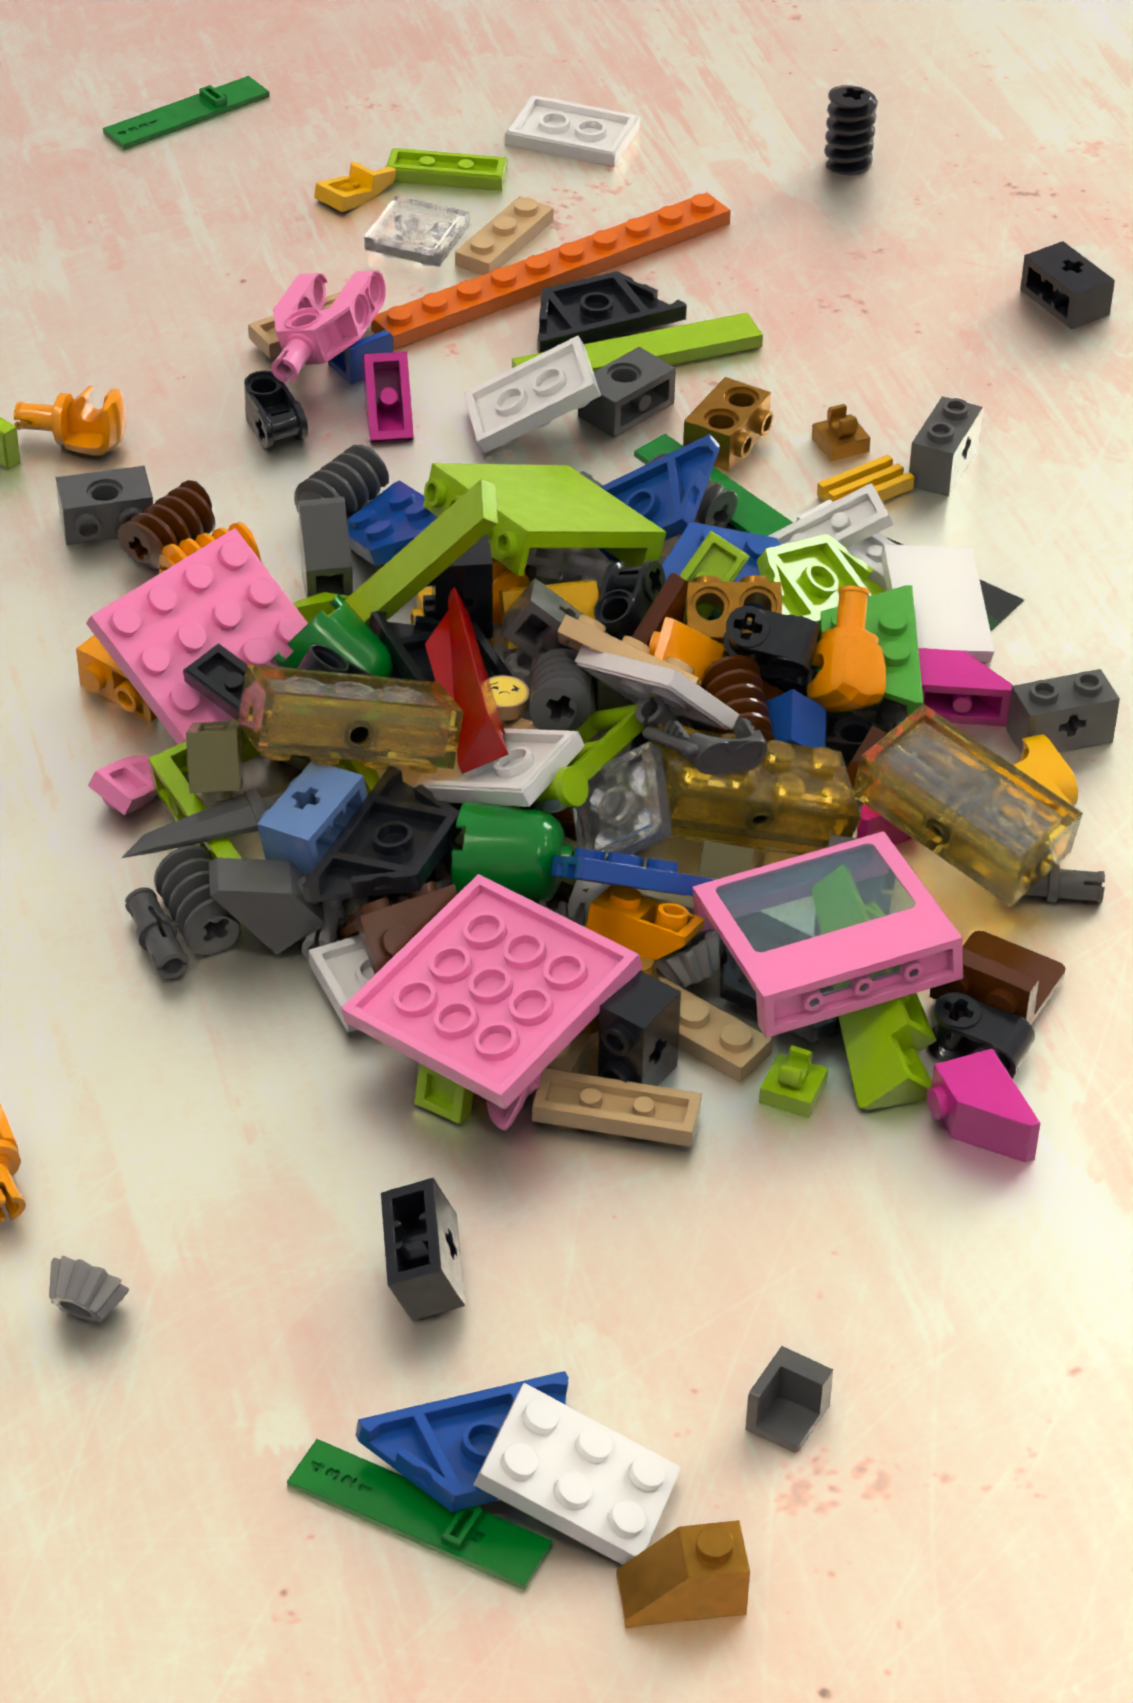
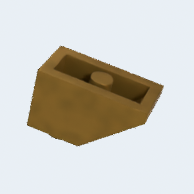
M740 1520L679 1526L616 1569L625 1628L747 1615L750 1568Z

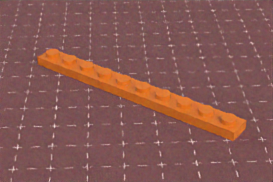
M707 192L694 195L692 198L674 205L664 206L655 212L629 219L625 223L606 230L597 231L590 236L573 242L564 243L560 247L538 255L529 256L525 260L506 267L496 268L492 272L471 280L461 281L457 285L441 291L426 294L422 298L406 304L391 307L387 311L378 313L371 322V331L376 334L387 330L393 336V350L537 297L541 295L544 288L582 280L730 224L731 210Z

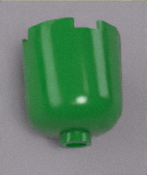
M340 594L330 602L335 611L329 617L321 610L288 642L287 645L293 652L286 659L278 652L270 660L290 680L312 644H320L334 650L345 660L368 673L374 674L381 680L383 686L390 678L393 669L392 657L386 645ZM360 697L355 703L361 705L366 699Z
M465 801L461 806L456 823V828L466 829L463 850L453 849L452 884H454L458 894L479 874L536 903L539 900L548 902L558 892L563 878L550 876L553 855L574 857L575 848L565 844V833L560 822L547 812Z

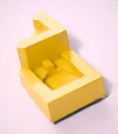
M351 162L349 177L341 176L317 182L314 198L341 212L351 210L373 199L395 181L397 169L385 166L384 169L372 171L362 166L361 163Z

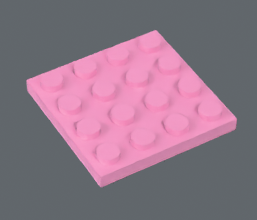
M234 528L91 615L86 624L179 745L186 741V732L192 723L234 720L233 717L184 681L183 670L219 643L289 695L290 693L287 690L289 680L270 660L278 652L286 659L293 652L287 645L288 642L308 622L240 533Z
M478 874L340 1009L345 1023L497 1106L506 1109L600 1013V1005L638 974L642 969L638 953Z

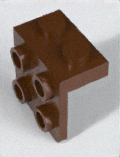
M435 881L425 883L420 891L406 892V895L392 900L394 905H390L388 897L359 907V911L346 916L348 924L337 931L339 940L360 934L373 972L376 974L457 895L456 888L452 884L437 889Z
M975 931L963 945V979L930 988L929 997L938 1000L947 993L959 992L967 994L977 1001L1005 1012L1017 1014L1032 1025L1063 981L1066 968L1061 962L985 931Z

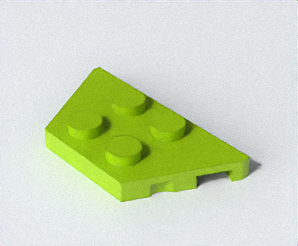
M829 534L767 548L757 559L761 576L768 577L769 582H781L782 613L785 615L803 616L820 624V611L838 606L839 587L846 585L865 587L870 591L869 596L886 591L869 578L874 569L860 558L851 555L842 544Z

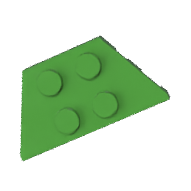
M905 585L868 597L865 630L879 638L878 645L883 650L886 666V688L883 697L907 705L906 715L922 717L923 693L912 585ZM838 606L820 611V640L823 631L836 627ZM883 697L880 700V702L876 703V705H880V703L883 700Z

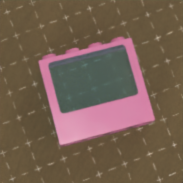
M884 831L692 887L694 915L705 918L704 926L699 933L715 928L756 992L758 1026L766 1038L963 979L962 936Z

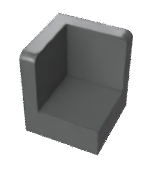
M781 1346L748 1394L745 1430L791 1452H799L830 1406L834 1369Z

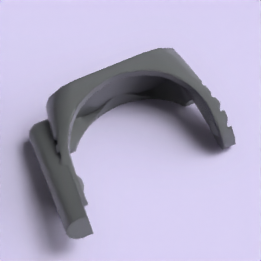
M738 718L734 725L736 739L717 738L701 733H692L689 736L678 721H668L664 731L655 727H646L642 732L645 739L675 750L698 771L708 775L751 771L764 760L768 750L761 731H754V726H751V722L747 718Z

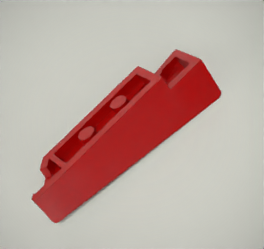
M454 587L450 591L448 598L449 610L426 641L425 647L451 736L457 747L458 766L462 774L509 755L503 737L505 730L469 613Z

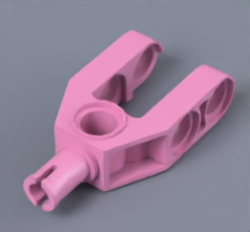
M356 271L331 307L322 310L326 299L325 283H328L326 277L322 273L299 274L273 309L276 334L282 352L273 361L271 370L278 380L287 382L289 378V381L293 382L304 365L326 363L360 340L385 301L386 285L380 271Z

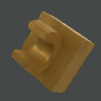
M845 403L829 407L827 420L812 424L811 438L830 461L870 452L871 437L858 423L855 416H852V414L846 415L847 406Z

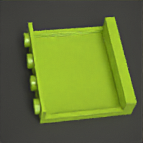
M432 463L429 480L424 488L425 500L423 506L437 517L480 479L495 484L498 524L486 534L489 538L491 556L518 576H524L530 548H603L627 566H642L647 560L660 561L666 531L568 465Z

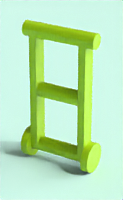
M640 703L590 712L588 719L583 725L572 730L579 732L585 746L567 767H562L558 770L553 782L533 803L558 799L565 807L582 805L588 797V780L645 729V726L635 716L636 709ZM611 729L600 740L588 742L600 730Z

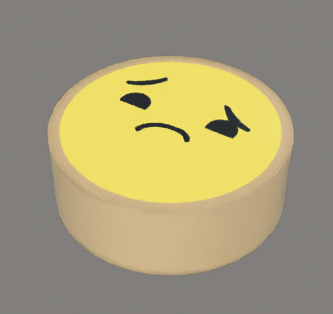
M500 675L489 678L501 721L514 720L523 716L528 709V686L522 680L512 676Z

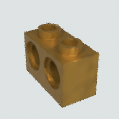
M724 377L684 420L683 446L710 434L717 441L720 448L713 467L729 472L741 458L748 456L753 444L761 436H765L769 432L774 418L773 412L770 411L771 392Z
M761 575L745 576L740 579V582H721V578L718 576L696 577L693 579V582H688L683 624L723 644L726 621L730 613L736 608L749 603H757L764 607L765 610L783 614L781 582H769L768 577ZM704 603L712 604L718 609L720 617L715 620L703 619L697 613L696 607ZM743 630V631H742V633H751V632H752V631H749V630Z

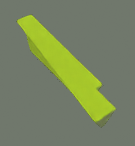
M843 868L812 892L820 935L884 917L875 905L866 909L863 908L851 875ZM900 964V965H897V966H894V967H890V968L884 969V970H880V971H877V972H874V973H870V974H868V975H872V974L879 973V972H882V971H885V970H889V969H892V968H895V967H899V966H901V964ZM852 979L847 980V981H844V982H840V983H837V984H834V985H831V986H835V985H839V984H842V983H845V982H849V981H851ZM917 993L838 1016L859 1108L873 1110L927 1100V1090L931 1088L932 1081L917 1050L921 1052L937 1040Z

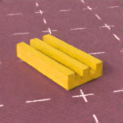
M885 455L818 482L817 496L824 502L829 499L835 502L872 483L883 502L914 489L915 476L910 472L903 474L904 467L899 463L893 465V458Z

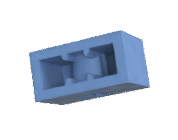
M312 759L299 776L290 782L287 790L275 804L263 813L260 821L257 823L265 859L290 861L302 873L311 874L366 799L367 791L363 775Z

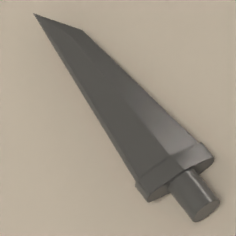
M256 788L245 791L244 794L144 834L122 858L151 854L258 831L257 823L260 821L263 813L270 809L284 792L261 798Z

